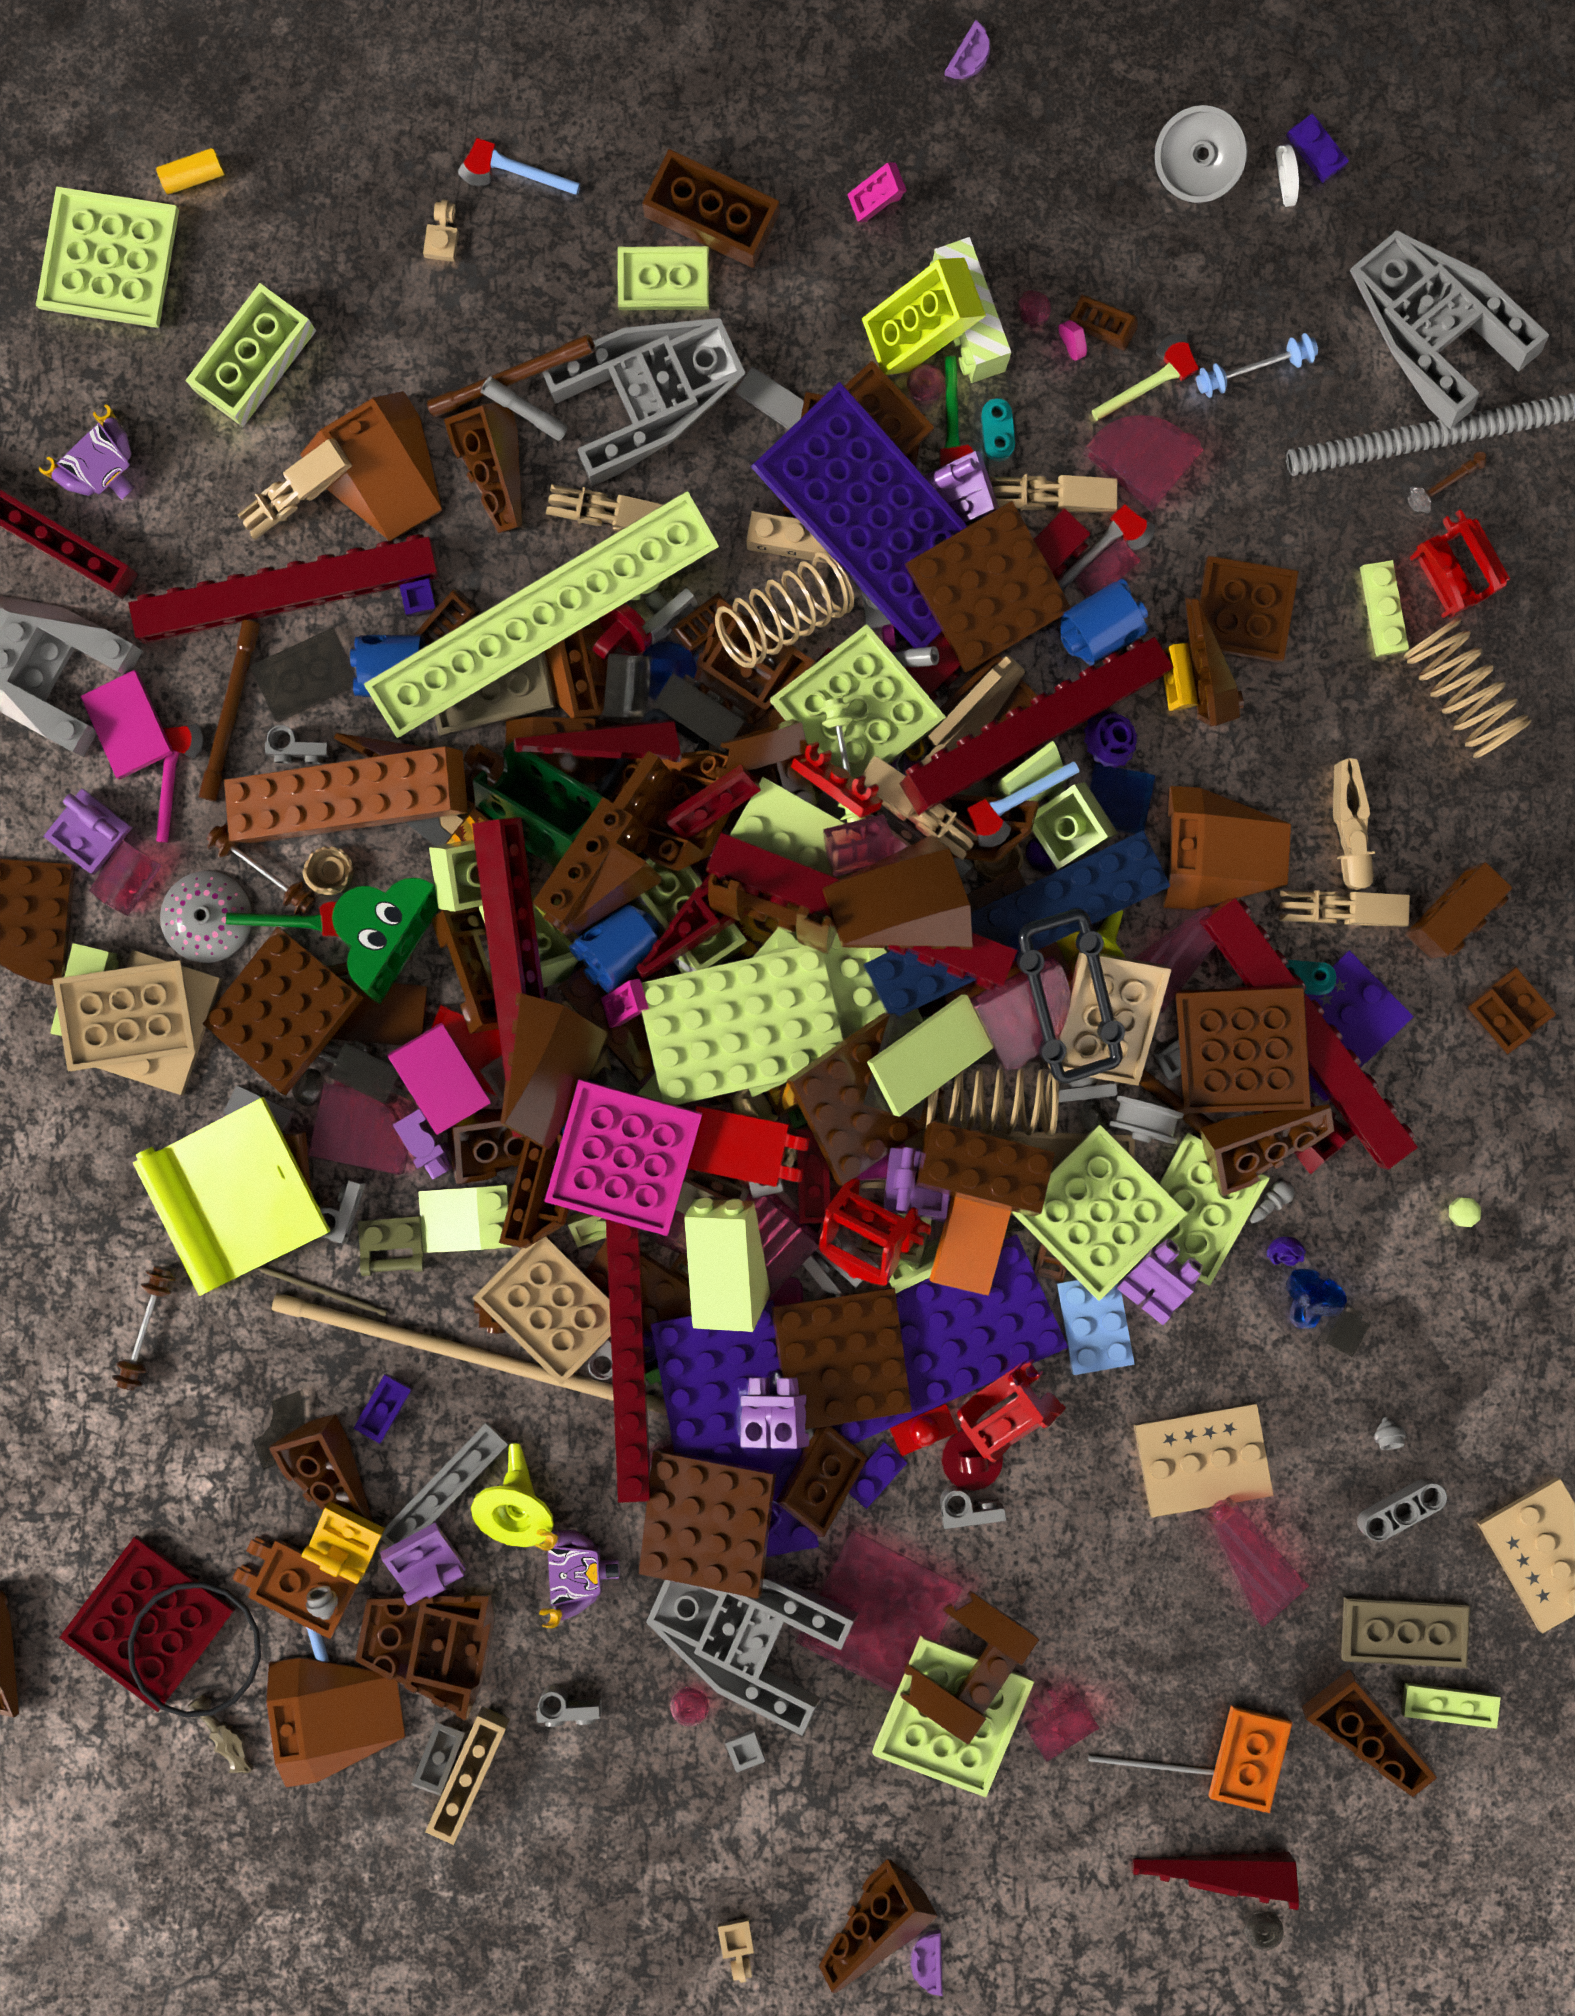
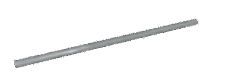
M1089 1755L1088 1757L1090 1762L1213 1775L1215 1770Z

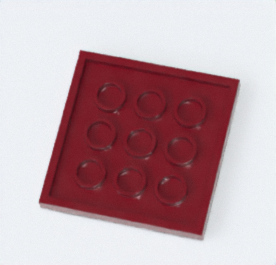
M136 1535L59 1638L156 1712H159L161 1709L141 1693L129 1669L128 1640L136 1616L153 1596L176 1584L200 1581L140 1536ZM205 1588L180 1589L156 1601L141 1619L134 1640L135 1667L146 1689L163 1704H166L236 1609L213 1591Z

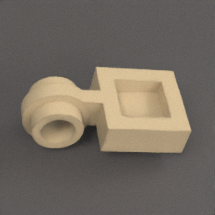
M442 199L441 202L435 203L434 220L440 221L439 226L427 224L423 250L425 258L455 262L459 231L457 228L448 227V222L454 223L456 212L455 204H451L449 200Z
M749 1918L719 1923L718 1932L723 1959L736 1957V1960L730 1961L733 1981L747 1982V1978H752L750 1959H743L742 1955L754 1953Z

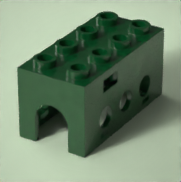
M512 741L503 750L504 770L499 780L492 787L487 783L485 771H481L473 779L475 806L493 820L521 817L525 849L556 868L603 796L533 753L515 752L514 742ZM531 765L536 767L541 772L542 777L538 776L532 770ZM555 780L560 782L566 788L567 792L561 790L557 786ZM537 788H539L540 790H542V791H544L545 793L549 794L550 797H549L548 795L544 794L543 792L539 791ZM580 796L586 798L591 804V807L584 804ZM597 843L591 845L590 852H594L598 846ZM573 872L572 878L575 879L578 874Z

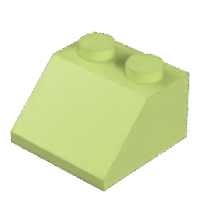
M474 840L429 847L438 909L459 911L483 906Z

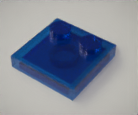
M1095 763L1089 789L1115 830L1133 835L1143 830L1145 831L1155 775L1118 767L1114 769L1111 766L1104 767L1102 764Z

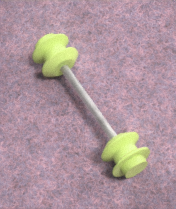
M843 698L830 699L824 702L825 707L819 709V711L827 714V719L822 722V725L828 728H836L843 769L847 770L851 775L842 730L843 726L848 725L853 720V717L846 715L845 712L850 703H844ZM841 803L838 804V807L844 808L846 813L840 820H847L848 826L865 823L866 817L872 815L869 814L860 818Z

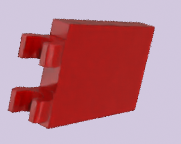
M696 1106L695 1111L701 1112L702 1117L687 1169L778 1187L780 1178L793 1182H802L804 1169L782 1164L786 1147L808 1151L810 1138L789 1134L790 1124Z

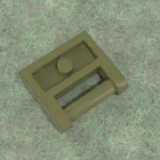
M420 1216L358 1221L360 1272L362 1277L372 1276L374 1272L413 1269L414 1272H424L425 1261ZM412 1248L413 1251L412 1257L372 1260L371 1252Z

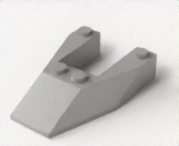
M1395 231L1350 270L1392 355L1427 407L1449 429L1474 409L1480 392L1439 354L1444 348L1468 328L1472 327L1519 372L1541 354L1549 337V334L1484 272L1399 231Z
M721 318L625 327L595 340L596 351L594 353L542 372L555 404L612 379L631 419V425L577 449L592 486L621 474L673 442L746 375Z
M0 596V711L42 736L84 757L97 734L95 729L45 701L75 649L123 675L133 670L143 651L134 644L62 606Z
M765 1577L763 1578L762 1595L758 1599L665 1580L646 1623L718 1694L803 1736L821 1697L764 1669L782 1626L785 1622L841 1650L859 1613L829 1598Z

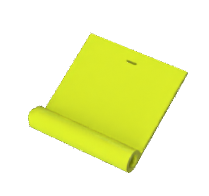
M264 1097L155 1152L154 1148L150 1147L136 1154L138 1160L133 1162L199 1296L330 1232Z

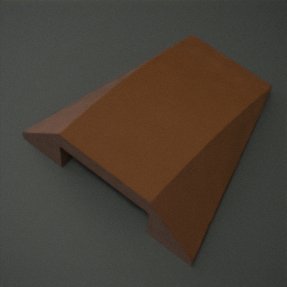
M719 598L716 609L727 607L733 610V606ZM739 611L740 617L749 628L753 638L762 645L761 636L755 621ZM722 613V622L731 640L740 651L752 658L748 639L742 633L736 620L730 614ZM714 619L713 624L710 623L707 632L709 637L703 654L700 653L696 664L698 669L694 680L690 681L678 719L720 747L722 742L744 735L773 707L770 698L817 662L795 646L783 644L778 654L770 655L766 653L762 663L755 664L753 668H745L738 664L724 648L718 636ZM766 633L767 649L775 648L778 642ZM757 649V658H758V657L761 655V653H762V651H760V650H758V649Z
M932 835L824 887L822 890L842 947L885 948L886 945L900 946V948L911 949L914 946H931L932 949H945L946 946L968 950H971L973 947L971 909L968 897L950 849Z
M516 993L515 1005H519L518 1019L513 1020L512 1034H516L514 1052H509L508 1065L512 1068L510 1081L505 1082L500 1124L540 1147L550 1149L568 1119L579 1078L589 1081L607 1049L608 1032L565 1005L523 993Z
M491 1595L424 1597L410 1606L406 1604L403 1597L368 1598L366 1600L355 1661L389 1680H396L405 1685L404 1688L409 1691L420 1693L431 1699V1703L455 1712L457 1717L466 1721L483 1684L495 1623Z

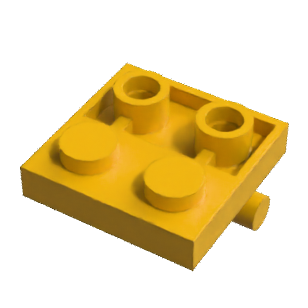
M329 1501L322 1513L310 1544L306 1546L301 1557L319 1565L320 1570L334 1577L339 1575L358 1584L368 1569L385 1528Z

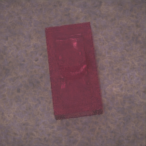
M1119 538L1074 579V582L1089 597L1109 584L1123 578L1141 560Z

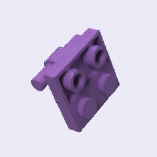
M974 451L923 475L966 525L999 509L981 452Z
M81 788L76 796L70 793L65 797L63 803L67 807L43 837L90 874L95 875L133 827L89 792Z
M903 1147V1149L891 1148L883 1208L890 1212L907 1214L912 1207L918 1209V1216L946 1219L949 1195L915 1186L920 1152L908 1147Z
M436 1522L380 1552L383 1563L406 1592L403 1598L408 1606L426 1596L431 1598L446 1590L448 1584L465 1576L464 1571L466 1567L464 1561Z

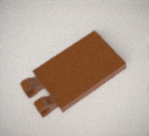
M258 1536L255 1539H251L246 1551L264 1559L265 1562L259 1574L253 1568L242 1564L241 1568H237L232 1579L251 1588L248 1598L331 1639L359 1583L356 1584L339 1575L334 1577L320 1570L319 1565L301 1557L302 1550L280 1539L275 1540L273 1546ZM320 1586H329L338 1598V1604L329 1620L313 1616L306 1608L307 1594Z

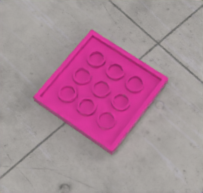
M579 1078L544 1202L668 1236L702 1113Z

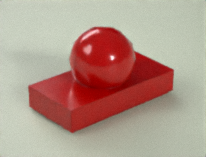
M946 1403L890 1428L901 1456L923 1447L931 1446L939 1440L958 1433Z

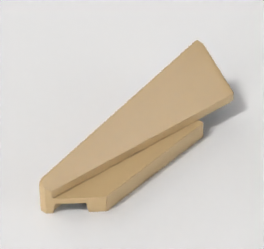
M1007 655L998 665L992 668L928 736L926 741L934 749L922 760L924 766L932 762L931 756L941 749L947 747L950 752L957 748L956 742L966 735L972 733L975 738L982 734L981 728L994 719L1025 673L1024 669L1011 656Z

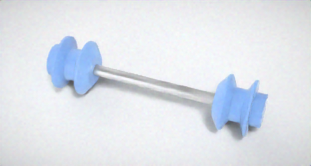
M1303 333L1299 342L1293 337L1289 338L1286 353L1227 373L1217 363L1213 364L1212 371L1207 372L1205 368H1201L1200 375L1196 377L1198 389L1201 394L1205 393L1208 398H1211L1215 389H1218L1222 394L1225 393L1228 378L1287 358L1297 368L1301 367L1302 360L1307 359L1309 363H1314L1315 356L1318 355L1317 343L1313 337L1310 338L1308 334Z

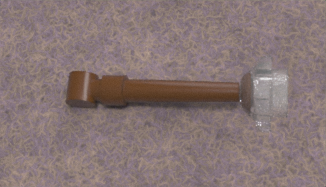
M1481 451L1476 452L1473 460H1468L1462 464L1461 468L1429 490L1411 487V495L1408 497L1411 508L1416 512L1423 511L1429 513L1431 510V497L1465 475L1471 474L1476 469L1484 468L1486 466V454Z

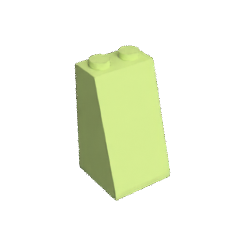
M710 1198L694 1199L684 1217L693 1328L753 1332L770 1296L754 1201H741L739 1199L714 1200Z

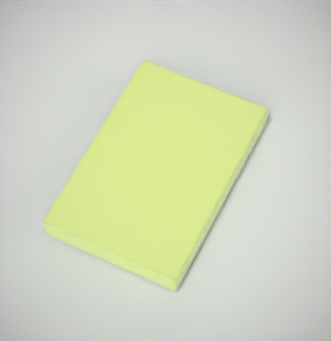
M709 246L618 247V309L709 310Z

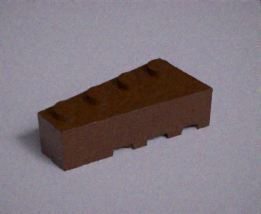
M1351 1669L1347 1670L1302 1706L1307 1721L1325 1731L1337 1743L1340 1742L1347 1747L1355 1756L1373 1766L1381 1775L1410 1796L1414 1797L1437 1779L1429 1761Z

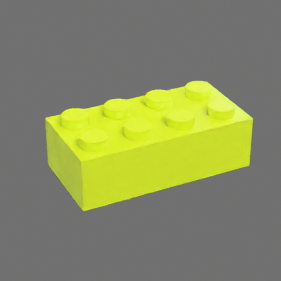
M965 257L936 260L864 316L862 321L880 369L885 375L910 372L983 319L986 314Z

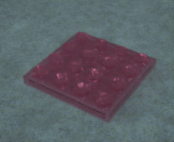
M852 1529L818 1594L859 1613L844 1646L839 1650L801 1630L795 1641L799 1645L896 1694L904 1676V1667L907 1662L909 1663L920 1635L934 1641L937 1640L949 1617L943 1609L949 1603L954 1607L963 1587Z

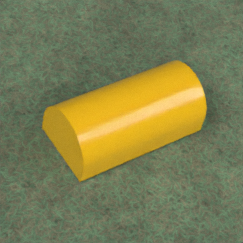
M212 148L156 168L160 182L167 195L225 175L220 157Z
M1173 644L1163 649L1174 667L1163 676L1169 711L1187 709L1198 705L1189 644Z

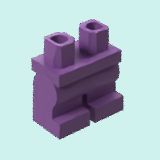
M421 1109L393 1124L408 1151L417 1157L413 1160L417 1169L424 1166L433 1180L453 1168L445 1154L449 1151V1145L447 1142L441 1143L440 1134L436 1135L434 1130L430 1128Z
M1171 1239L1165 1240L1160 1245L1156 1244L1117 1285V1289L1137 1305L1144 1300L1142 1309L1162 1325L1170 1319L1173 1311L1194 1292L1196 1281L1203 1269L1202 1264L1194 1258H1189L1183 1265L1176 1261L1175 1258L1179 1255L1180 1248Z
M770 1377L749 1378L748 1395L741 1396V1406H743L741 1415V1447L798 1449L809 1446V1433H805L806 1410L804 1405L806 1404V1395H799L797 1377L777 1378V1394H770Z

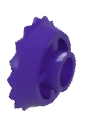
M1106 710L1088 719V726L1084 728L1086 734L1084 742L1088 745L1087 752L1093 755L1094 761L1101 762L1104 767L1111 766L1114 769L1119 765L1125 766L1127 761L1132 759L1137 743V734L1129 719L1116 712Z

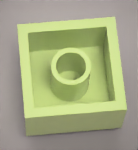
M1086 782L1074 784L1039 808L1032 828L1057 870L1074 864L1118 834Z

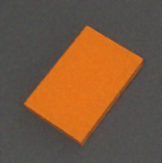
M951 1196L929 1281L989 1296L1011 1211Z
M1231 1705L1208 1794L1210 1799L1270 1813L1293 1722L1287 1718Z

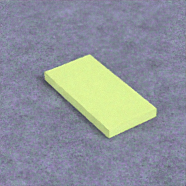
M960 995L867 1063L891 1111L895 1116L900 1117L993 1049V1046L968 995Z

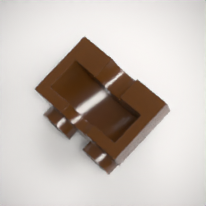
M478 743L475 746L471 745L463 759L467 763L464 771L467 807L472 810L476 807L473 779L481 771H485L487 783L492 787L499 780L504 770V758Z

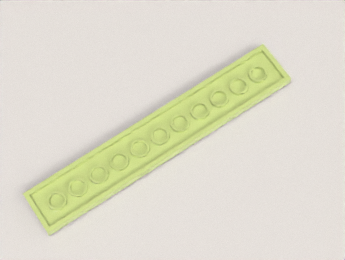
M686 491L365 682L364 686L395 736L399 738L718 548L719 545L689 492Z

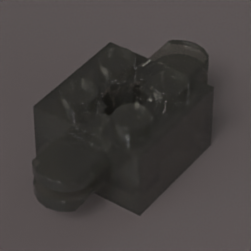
M330 1040L326 1047L338 1052V1057L324 1050L318 1055V1057L334 1064L328 1077L384 1104H395L399 1095L416 1103L411 1093L403 1088L404 1082L388 1058V1055L383 1054V1056L376 1054L378 1048L366 1042L356 1040L354 1044L344 1043L342 1046Z

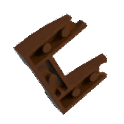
M790 719L721 743L720 747L729 749L726 767H716L717 777L721 778L740 764L747 770L773 764L778 786L818 808L812 782L791 768L793 759L805 754L807 747L802 722Z
M711 874L709 878L708 899L713 911L741 921L745 910H748L747 915L753 919L765 922L766 918L778 922V928L794 933L796 929L797 939L800 944L826 954L829 953L837 933L831 918L826 917L825 921H823L824 918L812 913L810 916V909L801 905L798 912L748 894L740 882L731 879L730 882L723 879L720 881L715 874Z
M479 906L459 911L442 910L431 919L440 948L448 947L466 999L460 1007L469 1033L473 1034L499 1029L492 973L481 941H487V935ZM544 987V996H546L548 988Z
M972 1591L968 1592L972 1599L968 1604L955 1610L953 1605L949 1603L943 1609L945 1613L989 1643L956 1694L908 1662L904 1667V1673L912 1676L909 1694L906 1692L900 1693L902 1699L967 1745L970 1744L985 1722L984 1712L1017 1663L1022 1666L1039 1641V1638L1032 1631Z

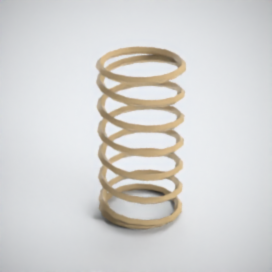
M819 552L815 554L812 565L805 561L800 562L797 570L798 575L789 570L784 571L781 579L782 584L773 579L768 580L765 587L766 594L758 589H751L749 594L750 604L742 598H735L733 610L727 607H719L717 609L715 626L718 636L728 654L738 664L745 668H753L755 664L763 662L766 653L770 655L778 654L783 644L787 646L794 645L799 635L803 637L809 636L814 631L815 626H827L831 617L840 618L845 613L851 612L854 607L855 597L852 583L842 565L831 555ZM819 558L826 560L838 577L843 592V607L838 606L831 599L827 584L817 570ZM803 567H807L813 573L815 583L827 602L828 611L817 602L808 589L803 577ZM787 576L792 577L801 587L810 608L811 619L802 612L791 596L787 586ZM771 585L777 587L784 595L791 609L795 628L786 621L775 605L771 595ZM848 593H849V597H850V603H849V605H848V599H849V598H848ZM755 594L759 595L769 607L777 625L778 636L770 630L760 616L754 600ZM738 604H742L751 614L761 636L762 645L753 638L749 628L740 617ZM815 608L827 615L823 621L816 622ZM832 608L838 610L839 612L832 613ZM726 612L736 620L742 633L748 639L752 658L740 651L731 640L722 622V613ZM799 617L811 624L807 630L800 631ZM782 624L792 633H795L791 639L783 640ZM766 633L778 642L775 648L767 649ZM757 649L762 651L761 655L758 658Z
M1456 618L1406 652L1404 658L1408 659V664H1413L1454 643L1419 674V680L1424 681L1462 662L1431 690L1430 697L1443 695L1472 680L1443 706L1442 713L1454 712L1483 697L1454 723L1453 730H1463L1491 716L1465 741V747H1473L1495 737L1474 753L1473 758L1478 759L1526 728L1531 723L1532 718H1529V715H1521L1475 739L1517 703V698H1510L1464 722L1505 687L1506 682L1499 681L1456 703L1494 669V665H1485L1445 686L1482 653V648L1476 647L1434 669L1470 637V631H1463L1424 651L1438 638L1461 623V618Z
M979 1067L976 1069L973 1102L967 1126L963 1071L955 1076L948 1123L945 1116L944 1096L938 1102L940 1122L953 1126L957 1106H959L961 1126L963 1129L971 1131L974 1127L979 1106L981 1126L983 1131L989 1134L995 1126L999 1109L1001 1126L1007 1135L1013 1132L1018 1119V1113H1020L1023 1131L1026 1135L1030 1136L1036 1128L1040 1113L1044 1133L1047 1136H1053L1058 1120L1059 1084L1050 1071L1047 1079L1045 1103L1044 1071L1042 1069L1038 1071L1034 1111L1030 1127L1028 1128L1024 1101V1071L1020 1068L1017 1071L1014 1106L1008 1128L1004 1103L1003 1070L999 1068L996 1074L991 1118L987 1126L983 1069ZM939 1088L928 1095L926 1127L934 1121Z

